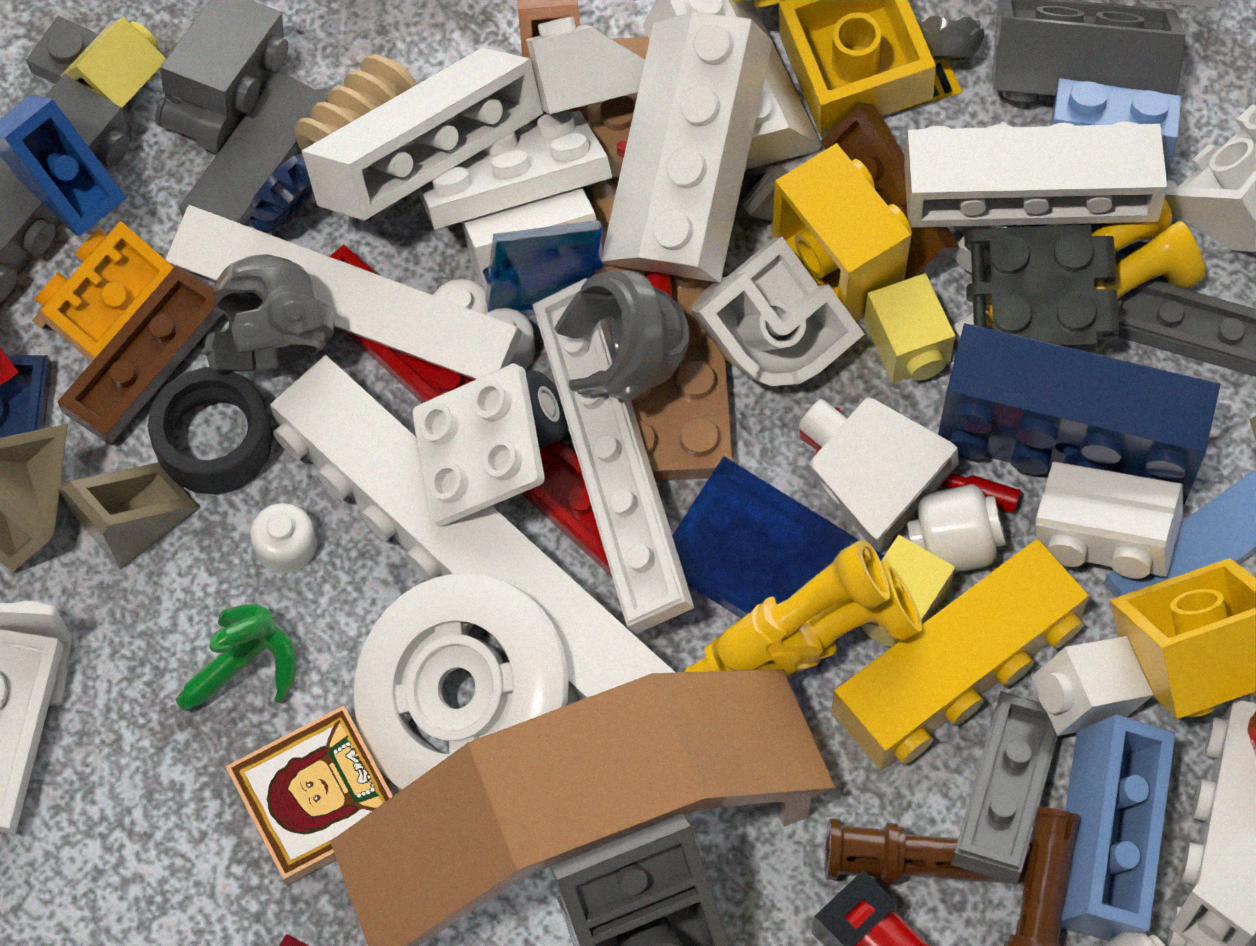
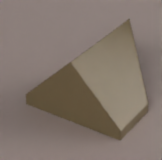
M68 423L0 438V562L12 572L47 544L55 533L60 493L58 488L61 485Z
M159 462L82 479L61 481L60 488H58L60 490L59 500L120 570L189 517L197 506L178 483L171 479Z

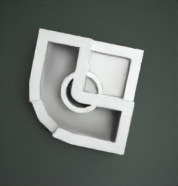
M782 236L771 239L730 275L722 277L720 283L714 282L697 298L690 309L696 320L728 362L750 379L770 386L793 385L806 381L820 373L864 335L862 329L829 284L817 285Z

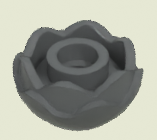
M931 16L924 22L920 18H916L933 60L956 61L971 59L979 50L984 40L985 31L980 27V20H973L971 17H962L954 21L946 20L940 16Z

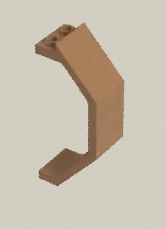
M784 669L651 673L466 743L330 842L367 945L420 946L522 878L683 813L685 815L697 810L780 802L779 818L783 827L808 818L811 798L836 787Z

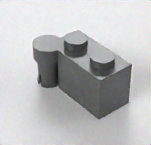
M209 0L160 67L162 89L165 92V98H161L155 114L156 125L195 138L197 146L218 154L238 127L242 112L249 113L253 109L259 96L260 87L271 72L277 73L285 62L288 53V41L284 39L282 12L252 0Z

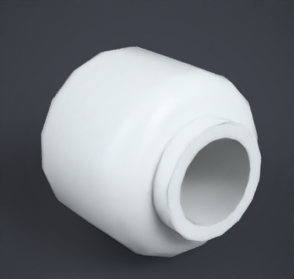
M974 484L924 495L918 505L919 519L907 522L911 542L955 566L954 574L993 564L997 557V547L1006 546L1004 529L995 495L985 497L983 491Z

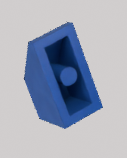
M29 95L0 118V156L18 180L76 236L80 237L127 198L53 99Z

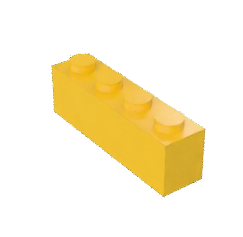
M1037 538L923 623L920 632L899 641L835 689L831 713L880 771L897 759L902 765L908 764L929 747L933 741L930 734L948 720L953 726L961 724L983 704L984 700L981 697L983 693L998 682L1003 687H1008L1026 674L1034 664L1031 657L1042 648L1050 644L1054 649H1058L1070 641L1084 626L1081 617L1089 595Z

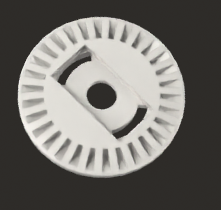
M472 573L449 574L418 584L401 595L385 610L369 633L358 659L354 679L353 700L360 736L379 770L393 784L404 789L466 743L566 706L569 677L566 656L561 640L551 620L535 601L513 585L489 576ZM474 624L484 628L498 640L505 650L509 662L503 663L500 655L486 642L467 636ZM466 669L474 678L475 693L472 700L466 706L453 709L443 698V682L452 671ZM413 718L415 723L430 736L449 741L450 754L438 752L414 733L408 724L410 719Z

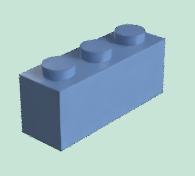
M1116 714L1077 730L1065 811L1076 813L1081 817L1072 853L1065 905L1060 922L1061 928L1106 941L1111 940L1120 933H1143L1149 931L1176 732Z

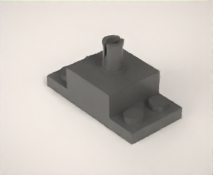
M683 813L550 866L560 894L557 900L573 946H730L691 825Z

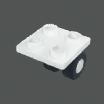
M513 363L422 403L413 409V420L430 521L439 526H444L537 487L544 482L545 477L540 449L563 439L568 427L558 390L545 374L537 370L525 372L523 367Z

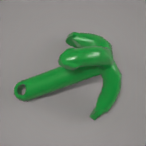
M245 604L223 610L219 615L218 625L227 628L217 630L209 644L212 652L221 654L184 685V690L175 699L177 705L185 711L190 710L194 706L201 705L266 648L273 653L275 658L277 692L274 701L281 703L282 698L294 685L297 670V655L291 638L275 625L272 612L258 604Z

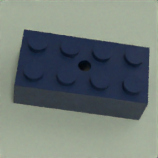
M964 323L946 391L938 435L950 441L958 448L959 457L966 459L988 457L1011 463L1017 470L1028 474L1038 475L1050 472L1052 462H1059L1183 484V505H1185L1206 454L1221 383Z

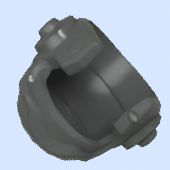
M269 254L248 256L231 263L223 270L216 281L213 289V295L215 296L213 306L217 311L227 316L229 327L225 332L208 334L205 348L201 350V354L207 356L209 368L213 371H257L285 366L309 358L326 347V343L334 334V316L329 306L320 301L317 291L312 286L310 274L302 266L289 259Z
M612 270L595 274L587 279L582 285L581 290L574 296L563 312L554 329L559 335L575 339L590 335L600 320L612 316L614 321L611 333L616 356L612 365L606 371L600 370L585 378L569 380L571 391L578 392V394L583 396L608 393L612 398L628 401L639 397L647 389L657 387L668 381L685 359L689 345L688 323L679 304L668 296L667 292L653 287L650 281L638 272Z

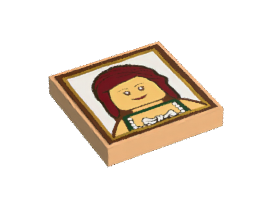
M345 706L225 766L286 886L336 860L330 841L393 797Z

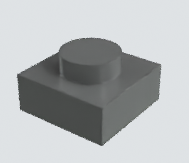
M58 15L26 59L31 73L56 84L61 78L62 73L99 34Z

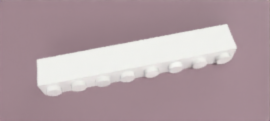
M327 355L322 357L270 404L277 425V429L273 434L279 444L296 460H300L305 455L320 469L317 471L318 478L336 498L344 500L349 496L363 509L360 513L362 519L379 538L384 541L389 540L391 537L396 539L408 551L405 554L408 563L423 579L428 581L440 576L462 573L489 576L518 588L542 608L551 620L561 640L566 656L569 677L567 705L651 673H675L493 506L484 508L444 526L432 523L429 518L416 436ZM495 639V640H496V643L498 644V646L500 647V649H501V650L505 653V655L507 656V654H506L505 650L503 649L502 645L498 642L497 639Z

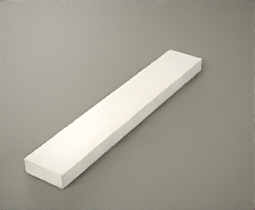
M188 205L165 259L174 267L178 265L187 272L214 282L217 281L223 270L231 263L248 256L269 254L289 259L302 266L310 274L312 286L317 291L320 301L328 305L333 313L335 328L473 380L508 366L523 332L517 326Z
M587 278L532 305L627 628L638 634L693 609L694 605L631 400L625 401L620 398H612L608 393L583 396L578 394V392L571 391L569 388V380L585 378L600 370L606 371L612 365L616 356L605 318L596 324L590 335L575 339L559 335L554 329L569 303L586 282Z

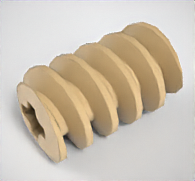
M376 54L366 56L360 64V70H354L347 74L344 79V86H335L328 93L327 102H318L310 111L311 118H301L295 124L294 136L299 148L304 150L416 86L418 83L398 62L386 56Z

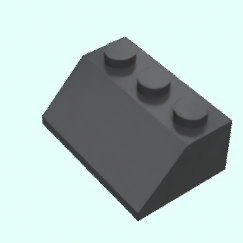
M998 0L992 65L993 90H1003V97L1010 100L1033 102L1039 100V94L1056 96L1059 78L1177 95L1186 34L1176 10L1074 0Z

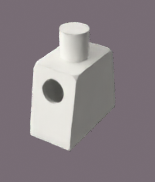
M869 397L856 408L848 419L824 399H820L808 410L799 424V429L822 447L809 464L812 477L863 538L879 554L918 511L921 498L926 494L934 493L959 464L958 448L953 443Z

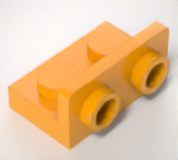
M122 221L108 235L98 227L75 252L74 255L83 263L70 278H65L58 271L34 298L43 308L32 321L40 328L45 324L49 325L90 362L97 357L174 268Z

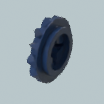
M301 154L293 156L280 166L261 186L250 203L252 211L249 215L248 223L256 230L264 233L274 231L279 225L285 224L312 197V185L304 157Z

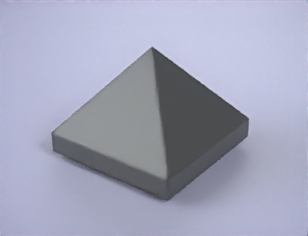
M782 166L752 168L744 172L734 219L773 222L775 180L787 174Z

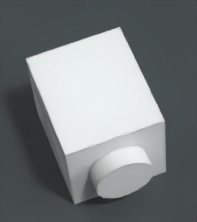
M1127 636L1064 647L1031 676L1037 689L1040 703L1046 710L1057 736L1075 733L1083 727L1115 714L1127 717L1154 695Z

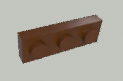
M858 102L821 140V143L825 150L837 143L851 161L854 159L861 161L872 176L875 191L888 206L891 204L896 205L908 220L904 168L905 155L875 105ZM911 227L912 236L905 280L926 273L927 277L931 276L960 248L948 227Z
M176 265L57 401L62 413L111 445L223 314L213 306L215 301L213 288Z

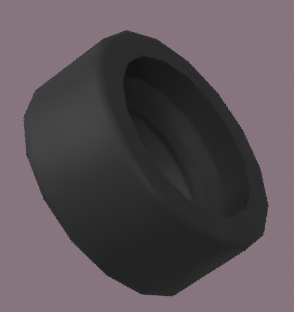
M209 367L182 373L166 384L151 405L147 425L152 448L157 460L171 479L192 492L219 494L240 488L258 475L270 456L274 435L262 394L250 380L233 371H213ZM210 402H225L239 407L247 419V435L240 446L226 456L212 460L191 459L183 455L177 448L174 439L175 427L182 416L196 406Z

